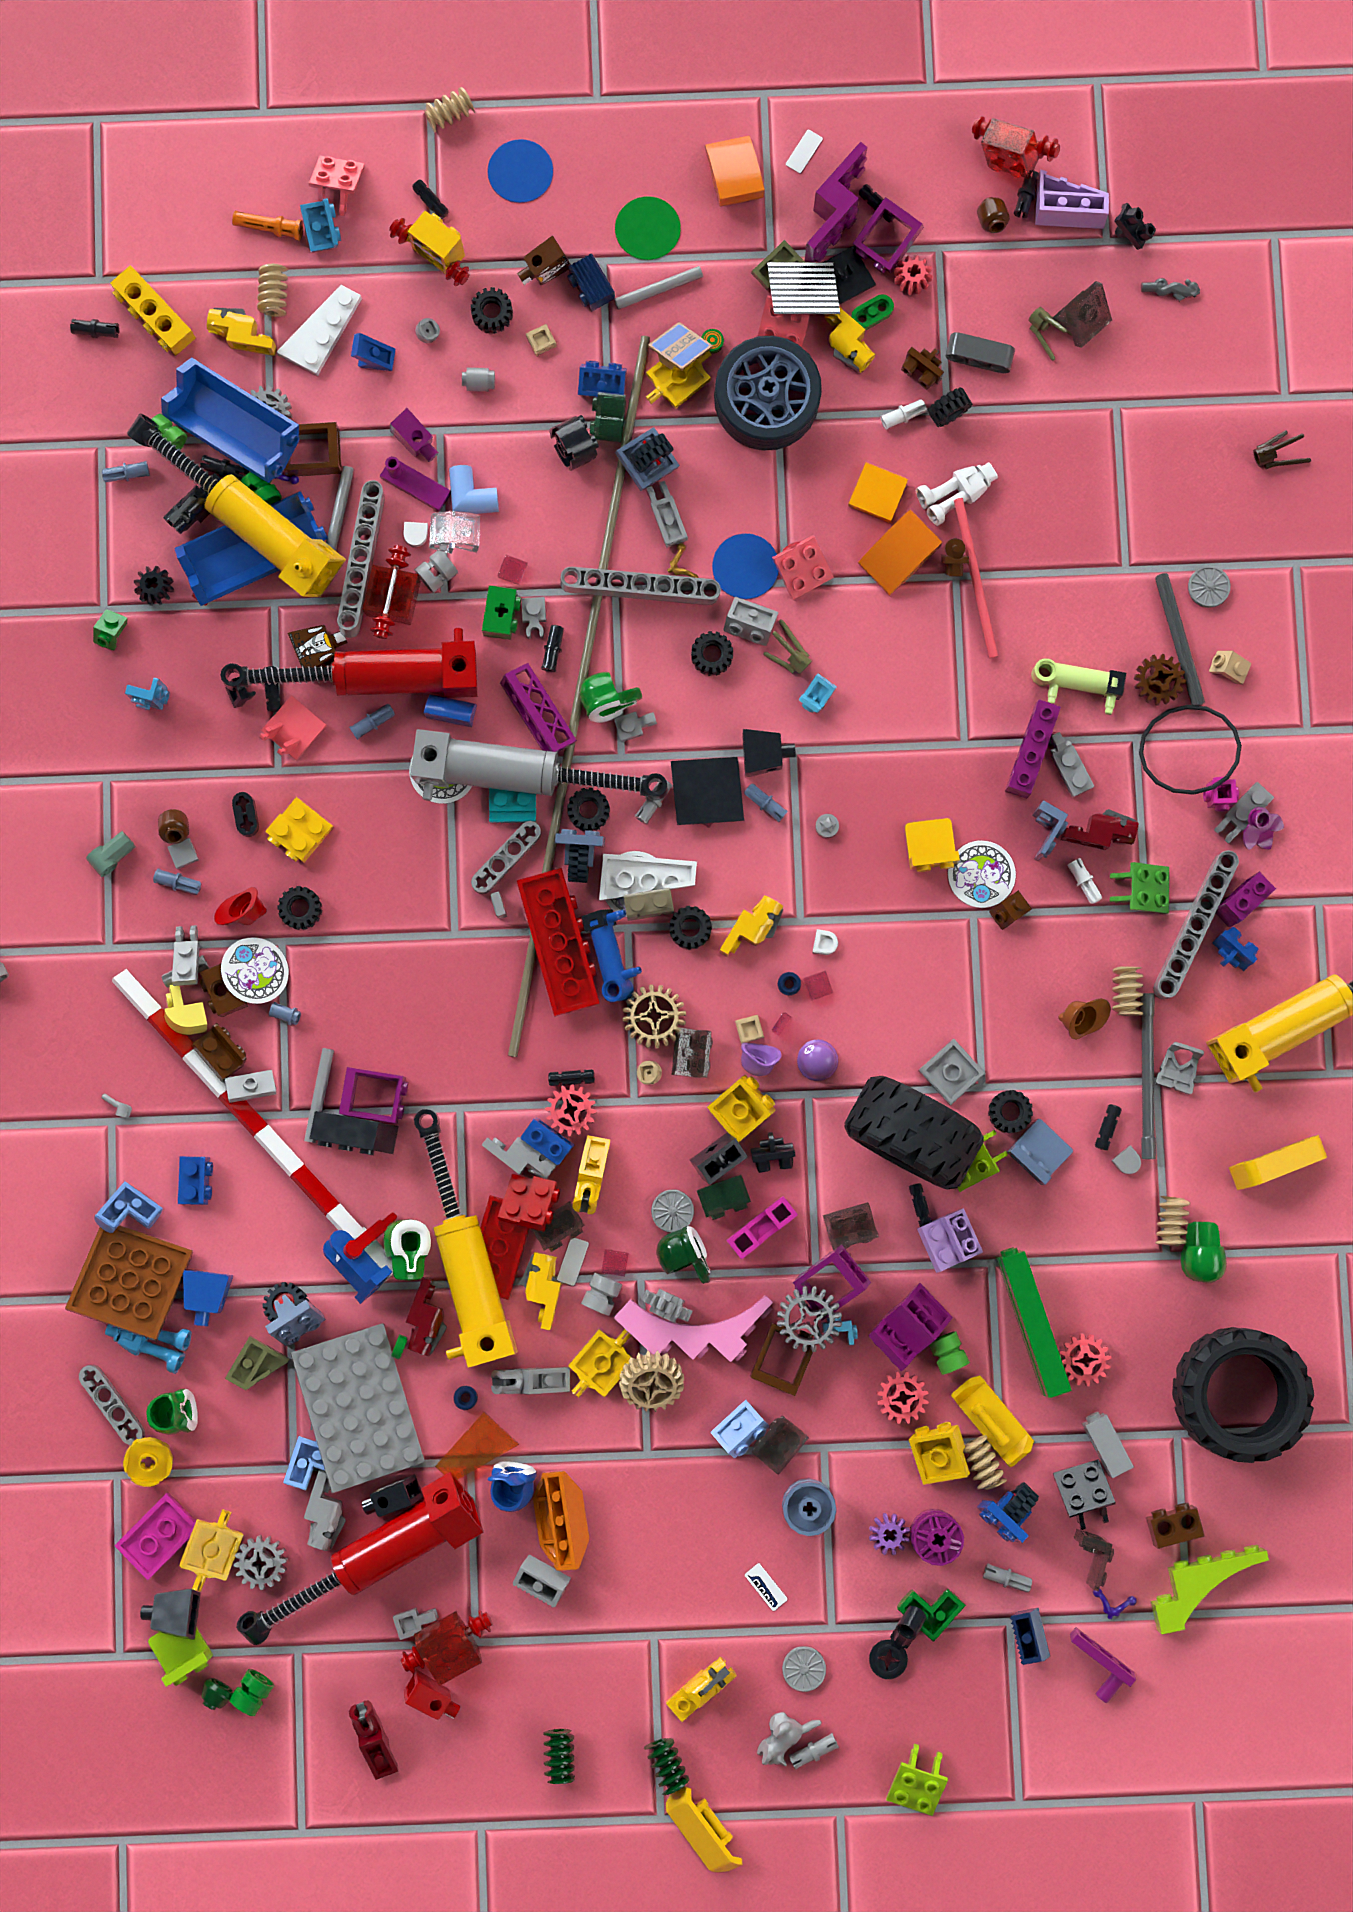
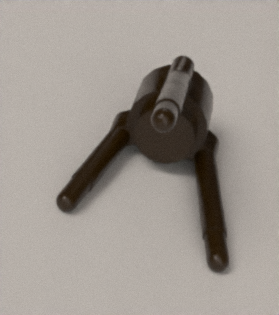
M1285 430L1264 444L1257 446L1253 450L1257 465L1269 469L1275 466L1311 462V458L1274 461L1277 458L1276 450L1304 438L1305 435L1300 434L1273 446V443L1288 434V431Z

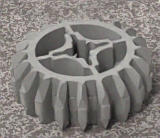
M804 1286L802 1295H800L798 1289H795L793 1293L796 1298L788 1294L785 1298L789 1304L785 1302L780 1304V1307L786 1310L778 1311L777 1316L784 1318V1320L778 1321L777 1325L786 1327L780 1331V1334L785 1335L789 1333L785 1342L789 1343L794 1339L796 1341L793 1345L794 1349H797L799 1343L803 1344V1352L807 1351L808 1345H811L812 1352H816V1344L819 1343L820 1348L823 1350L826 1348L824 1340L830 1344L834 1342L830 1334L834 1336L839 1335L838 1330L834 1329V1327L842 1326V1322L835 1321L836 1318L842 1317L841 1312L834 1313V1310L839 1308V1304L830 1305L834 1297L830 1295L827 1299L823 1298L826 1294L824 1289L820 1295L816 1294L817 1287L815 1286L812 1288V1293H808L807 1286ZM804 1300L817 1301L825 1308L812 1310ZM798 1303L801 1318L791 1324L790 1312ZM805 1313L809 1314L810 1317L817 1316L813 1321L814 1326L810 1322H803V1319L806 1318ZM829 1314V1327L821 1335L818 1321ZM806 1328L815 1338H805L796 1333L795 1330Z

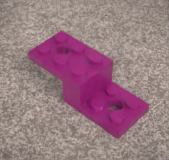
M862 142L853 149L815 193L813 211L826 222L806 244L804 260L806 263L820 262L827 254V248L831 244L833 246L836 245L842 237L841 233L845 228L850 229L857 220L856 213L858 212L859 198L848 189L851 186L850 182L854 178L858 179L865 171L864 165L867 160L868 147Z

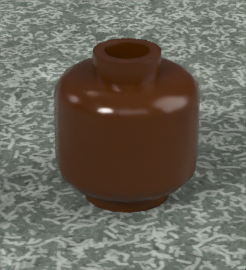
M986 198L977 209V216L981 227L987 232H1001L1009 222L1010 216L1007 207L1000 198Z
M169 809L160 814L158 818V832L163 841L177 844L187 839L189 835V822L184 812L177 809Z

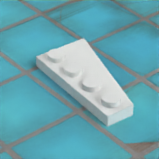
M340 285L277 351V355L318 376L362 300L361 295Z
M603 854L599 901L622 898L627 894L664 888L672 890L695 886L697 862Z

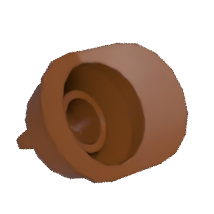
M1103 998L1087 1003L1074 1001L1067 1006L1065 1012L1058 1016V1019L1069 1031V1036L1077 1040L1104 1026L1110 1016V1003Z

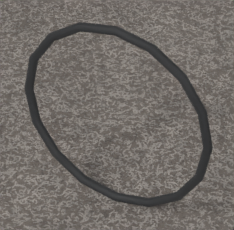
M1184 705L1168 709L1150 722L1141 736L1139 756L1143 770L1156 785L1173 793L1194 795L1213 790L1230 778L1239 764L1242 745L1236 727L1225 715L1207 706ZM1186 709L1207 711L1221 718L1233 731L1237 744L1235 762L1226 776L1211 786L1196 790L1175 789L1160 782L1148 769L1143 754L1146 736L1154 724L1170 713Z

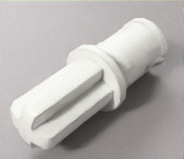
M918 400L904 407L900 405L899 409L881 415V422L885 430L902 422L908 423L909 419L925 413L927 408L923 400Z
M1081 858L1068 864V868L1078 882L1076 885L1082 888L1089 902L1094 904L1100 901L1102 896L1092 880L1094 877L1093 875L1090 876Z

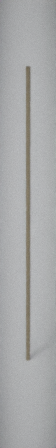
M641 336L621 447L631 442L650 341L648 336ZM619 458L598 569L604 570L608 569L626 471ZM596 578L595 586H598L600 581ZM593 595L569 723V729L575 738L582 709L579 692L581 684L588 677L602 596ZM575 743L565 748L562 768L567 769L568 767V769H571ZM558 782L542 873L552 870L557 845L555 838L556 833L559 834L568 785L566 782L563 784ZM531 934L508 1056L511 1057L518 1056L536 958V949Z

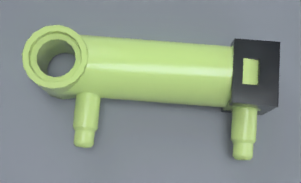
M1042 659L1034 666L1031 677L1033 682L1039 686L1049 685L1048 702L1051 704H1055L1058 687L1096 693L1106 698L1105 714L1111 715L1115 706V700H1119L1123 696L1126 673L1114 670L1105 672L1055 663L1051 659ZM1039 669H1048L1050 672V676H1041L1039 673Z

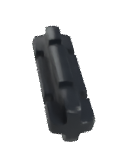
M421 179L417 180L412 185L414 192L420 195L423 202L431 211L435 212L434 214L441 219L446 217L449 213L446 206L440 203L438 197L430 188L426 187L427 185Z
M865 184L859 191V196L864 200L867 199V203L875 211L884 200L877 192H873V189L868 184ZM884 212L883 218L887 222H892L895 219L887 212Z
M268 666V667H264L263 669H265V668H266V669H271V667H272V669H277V668L274 667V666ZM265 683L266 699H268L266 702L267 710L269 712H276L281 708V703L278 701V698H280L279 684L271 683L269 685Z
M592 1069L584 1070V1072H581V1070L562 1071V1074L550 1072L548 1081L550 1086H559V1083H562V1085L581 1084V1082L591 1084L595 1081V1075Z
M1108 1105L1106 1110L1108 1115L1107 1117L1104 1116L1098 1133L1100 1138L1097 1137L1095 1142L1096 1148L1104 1151L1109 1149L1111 1143L1109 1139H1112L1118 1123L1116 1118L1120 1117L1122 1111L1119 1106Z
M921 1183L910 1185V1194L914 1198L912 1199L916 1215L920 1219L918 1221L919 1226L922 1227L932 1222V1219L928 1216L930 1212L926 1198L922 1194L924 1191Z

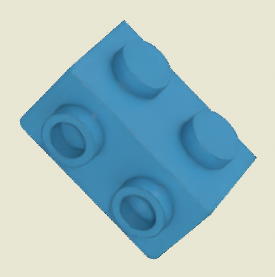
M327 198L323 199V201L300 205L310 253L337 248L338 241H341L339 227H334L332 218L336 217L333 203L329 204Z
M153 678L150 690L127 685L125 694L131 699L130 702L136 704V707L148 711L150 707L162 710L163 705L167 704L170 695L168 687L158 678Z

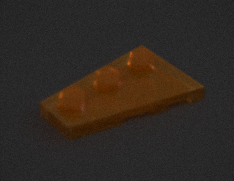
M483 1412L435 1467L444 1475L451 1472L458 1480L518 1446L519 1443L486 1412Z

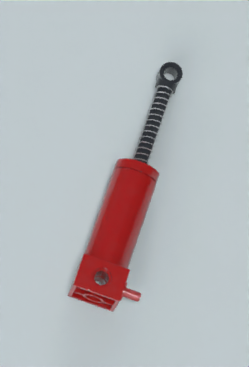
M455 628L454 641L441 642L442 648L335 652L334 662H332L331 667L327 665V667L314 666V668H310L308 666V668H303L302 666V668H297L296 666V668L290 667L286 669L285 667L283 669L278 667L277 669H272L271 667V669L259 668L254 670L252 668V670H249L248 666L241 667L238 664L230 663L222 668L220 674L224 685L231 691H239L252 684L258 685V683H262V685L274 683L276 685L277 683L283 684L285 682L287 684L289 682H293V684L299 682L301 684L302 682L314 683L317 681L320 683V681H324L326 683V681H330L336 686L337 696H346L347 694L376 695L444 692L446 698L478 697L475 641H463L462 628ZM457 668H464L461 672L455 671ZM235 672L240 674L239 679L237 681H228V677L231 673Z
M451 1472L445 1474L422 1488L424 1501L332 1554L331 1561L334 1571H332L331 1575L326 1574V1578L323 1579L321 1577V1581H315L316 1584H310V1587H305L304 1591L299 1590V1594H294L292 1598L288 1597V1600H283L282 1604L277 1603V1607L274 1608L272 1606V1610H266V1613L263 1611L258 1613L248 1611L238 1619L237 1630L251 1644L259 1645L267 1639L274 1623L278 1624L282 1618H289L290 1614L300 1611L301 1607L306 1608V1604L311 1605L312 1601L322 1598L323 1594L328 1595V1591L334 1590L337 1586L339 1588V1585H342L351 1595H356L446 1541L454 1550L484 1533L473 1497Z

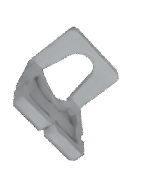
M1174 1042L1167 1049L1155 1083L1167 1088L1174 1087L1176 1091L1190 1095L1193 1093V1080L1196 1078L1198 1060L1204 1055V1051ZM1180 1049L1191 1051L1193 1053L1191 1060L1180 1066L1176 1061L1174 1052Z

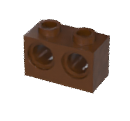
M1189 1503L1175 1505L1174 1510L1167 1512L1166 1509L1155 1510L1151 1512L1152 1516L1146 1517L1153 1545L1158 1549L1205 1537L1198 1509L1193 1505L1189 1506ZM1186 1515H1190L1191 1524L1188 1527H1182L1181 1519ZM1166 1521L1168 1523V1530L1165 1533H1159L1158 1525Z

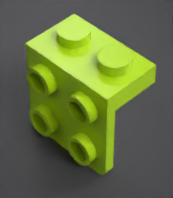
M197 1626L195 1640L160 1632L148 1640L152 1651L166 1673L161 1678L166 1687L172 1683L174 1686L179 1685L188 1679L186 1674L192 1670L195 1673L200 1672L209 1665L207 1661L213 1656Z

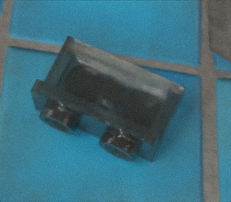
M679 1028L681 1031L675 1032L676 1040L674 1042L671 1075L707 1078L711 1066L709 1054L713 1044L712 1032L709 1030Z
M571 1201L553 1211L551 1224H546L544 1232L532 1229L544 1251L549 1249L553 1252L563 1245L561 1240L568 1236L572 1240L583 1233L581 1228L585 1224L578 1212L572 1208L573 1204Z
M868 1202L823 1215L828 1238L833 1250L841 1244L847 1249L850 1245L868 1243L879 1237Z
M783 1415L780 1418H776L770 1424V1430L764 1437L762 1436L756 1441L752 1454L778 1475L809 1438Z

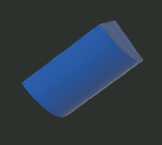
M430 694L425 705L424 714L429 719L472 727L477 704Z

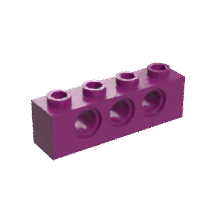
M1040 699L1036 702L1006 786V792L1026 799L1031 795L1061 708L1060 706Z

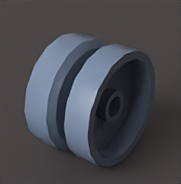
M807 1478L794 1482L785 1491L782 1500L784 1518L789 1527L798 1534L806 1536L819 1535L826 1531L834 1521L836 1514L835 1499L828 1487L818 1480ZM807 1502L812 1503L813 1508L811 1510L804 1509V1506H807Z

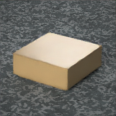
M547 324L526 333V337L536 356L557 347Z
M758 1015L735 1021L741 1044L764 1038Z

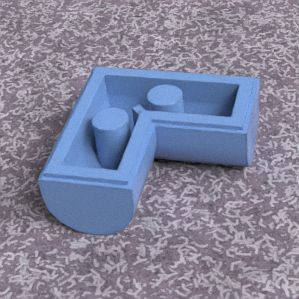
M124 1181L94 1216V1219L103 1230L109 1233H113L128 1215L149 1229L158 1220L163 1208Z

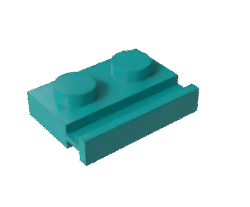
M489 788L490 823H525L527 821H534L536 823V794Z

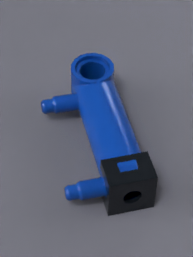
M604 909L581 916L585 931L591 933L604 981L602 986L604 998L610 1002L630 999L634 992V986L629 978L641 974L642 969L640 967L624 969L613 926L617 925L616 921L626 917V911L613 912V909Z

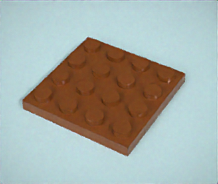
M121 1225L113 1233H109L100 1227L65 1309L157 1342L182 1282L183 1271L187 1269L193 1255V1250Z

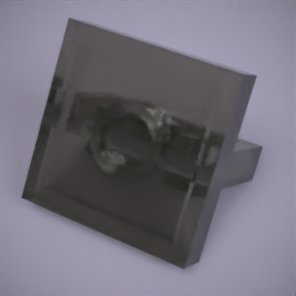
M1097 281L1085 291L1083 290L1052 318L1071 331L1074 344L1077 347L1082 348L1112 321L1103 284Z

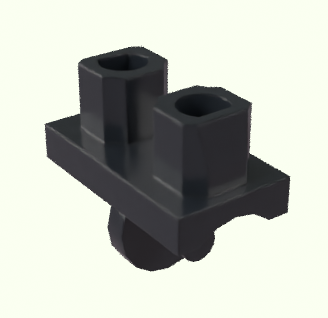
M1129 203L1122 204V210L1114 220L1117 224L1115 234L1119 238L1126 236L1137 250L1142 249L1145 242L1153 238L1156 228L1152 223L1144 224L1142 221L1144 217L1143 212L1139 207L1132 208Z
M773 1132L768 1133V1140L759 1141L760 1147L751 1148L752 1160L759 1173L770 1171V1160L778 1159L780 1169H791L793 1166V1157H795L793 1143L784 1144L783 1137L774 1139Z

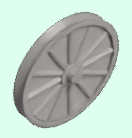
M1203 566L1197 569L1188 582L1190 597L1195 603L1203 607L1210 608L1222 604L1230 593L1231 585L1227 574L1215 566Z
M667 1190L655 1198L651 1214L653 1221L660 1229L666 1232H674L691 1223L694 1216V1207L691 1199L685 1193L679 1190Z
M801 1646L794 1648L786 1655L782 1671L784 1679L790 1687L797 1691L807 1692L816 1689L823 1682L826 1675V1665L822 1655L817 1650Z

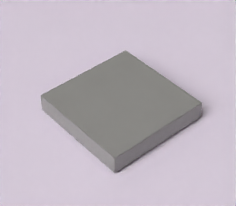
M952 1039L918 1070L949 1105H952L986 1074L955 1039Z

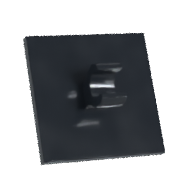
M854 246L822 262L833 263L839 305L876 286L861 257L855 253L856 249Z

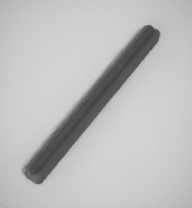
M1162 573L1157 575L1155 580L1178 660L1181 663V670H1185L1183 677L1186 680L1185 684L1192 705L1201 706L1205 703V699L1169 575Z

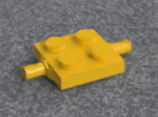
M710 351L704 353L682 371L675 366L671 370L659 361L646 372V376L655 386V390L646 396L647 401L652 405L653 402L662 396L677 409L711 381V377L702 366V362L711 356Z
M599 1329L568 1365L577 1373L581 1380L572 1390L575 1394L581 1387L576 1394L578 1398L587 1387L595 1389L605 1397L619 1381L624 1364H629L631 1357L623 1347L632 1336L628 1333L622 1339L628 1332L626 1329L616 1339L608 1337Z
M222 1509L217 1523L196 1520L179 1564L181 1568L193 1571L197 1575L192 1587L193 1590L201 1592L206 1578L227 1580L235 1554L243 1538L242 1532L227 1527L228 1520L232 1514L228 1510Z

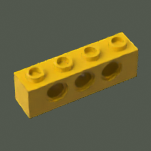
M131 265L110 282L114 289L112 292L113 296L121 304L125 302L129 306L128 312L136 320L140 318L144 322L143 328L151 336L155 334L160 339L158 344L166 352L170 350L176 356L196 339L192 330ZM135 293H141L139 298L131 299ZM156 309L153 315H147L149 310ZM171 325L169 331L162 332L164 326Z

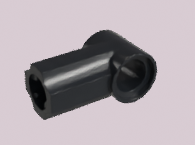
M909 1606L890 1635L892 1645L898 1650L902 1648L907 1649L924 1625L927 1617L921 1609Z

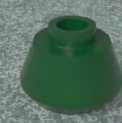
M209 1678L203 1684L201 1694L204 1700L203 1704L211 1710L222 1708L230 1702L233 1690L220 1680Z

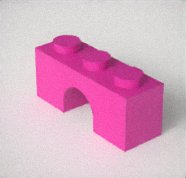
M782 1196L726 1241L742 1260L772 1234L798 1216V1214Z

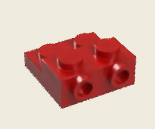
M512 1174L498 1214V1220L544 1232L546 1224L550 1225L553 1218V1211H551L553 1202L557 1203L560 1196L557 1182L536 1176L532 1179Z

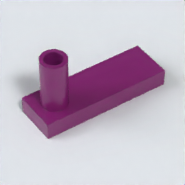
M391 456L386 459V466L380 474L381 479L438 512L441 511L451 495V490L402 463L396 457Z
M1077 1627L1074 1628L1070 1634L1071 1642L1111 1672V1675L1096 1692V1695L1103 1702L1108 1703L1123 1683L1129 1687L1132 1686L1136 1681L1135 1673Z

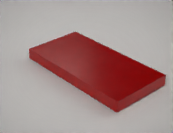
M490 1195L480 1229L499 1297L509 1300L530 1228L498 1220L503 1198Z

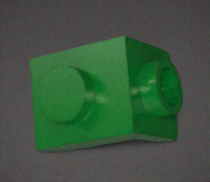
M106 609L93 627V642L114 651L117 647V638L127 625V617Z

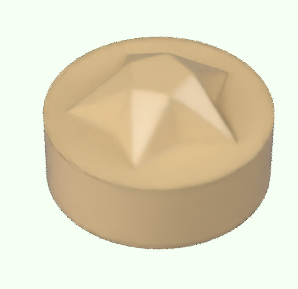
M644 1061L637 1069V1077L643 1084H655L662 1076L661 1067L655 1061Z

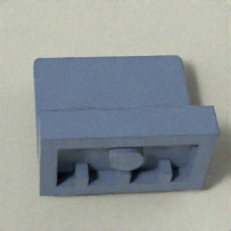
M1044 800L1036 808L1032 816L1037 818L1035 821L1044 827L1051 826L1052 829L1034 858L1037 861L1042 857L1047 858L1056 845V842L1053 841L1054 838H1058L1068 825V822L1065 821L1068 814Z
M1037 1119L1007 1153L1040 1185H1046L1051 1179L1050 1176L1071 1155L1073 1149L1045 1122Z

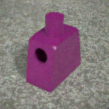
M408 408L390 423V432L414 457L421 453L430 462L438 455L439 452L431 445L433 436ZM418 437L421 439V441L415 442L413 441V438Z

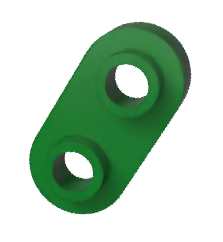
M877 295L856 307L851 317L865 330H868L892 315L894 302L887 295ZM883 306L886 310L883 312L879 311L878 307ZM864 317L866 321L861 323L858 318Z

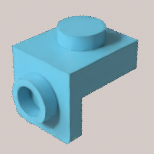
M817 674L805 693L799 698V701L802 702L803 708L807 711L818 713L823 709L837 686L820 674Z
M829 1317L827 1318V1322L822 1323L823 1333L829 1327ZM841 1317L836 1318L835 1321L842 1322V1326L834 1327V1329L838 1330V1332L846 1331L848 1345H854V1339H858L857 1326L852 1325L851 1320L841 1321Z

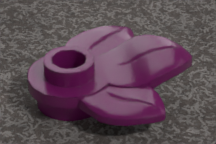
M1263 807L1252 809L1248 816L1249 824L1243 833L1244 845L1249 850L1256 844L1261 848L1270 850L1274 832L1284 828L1281 817L1278 814L1269 813Z

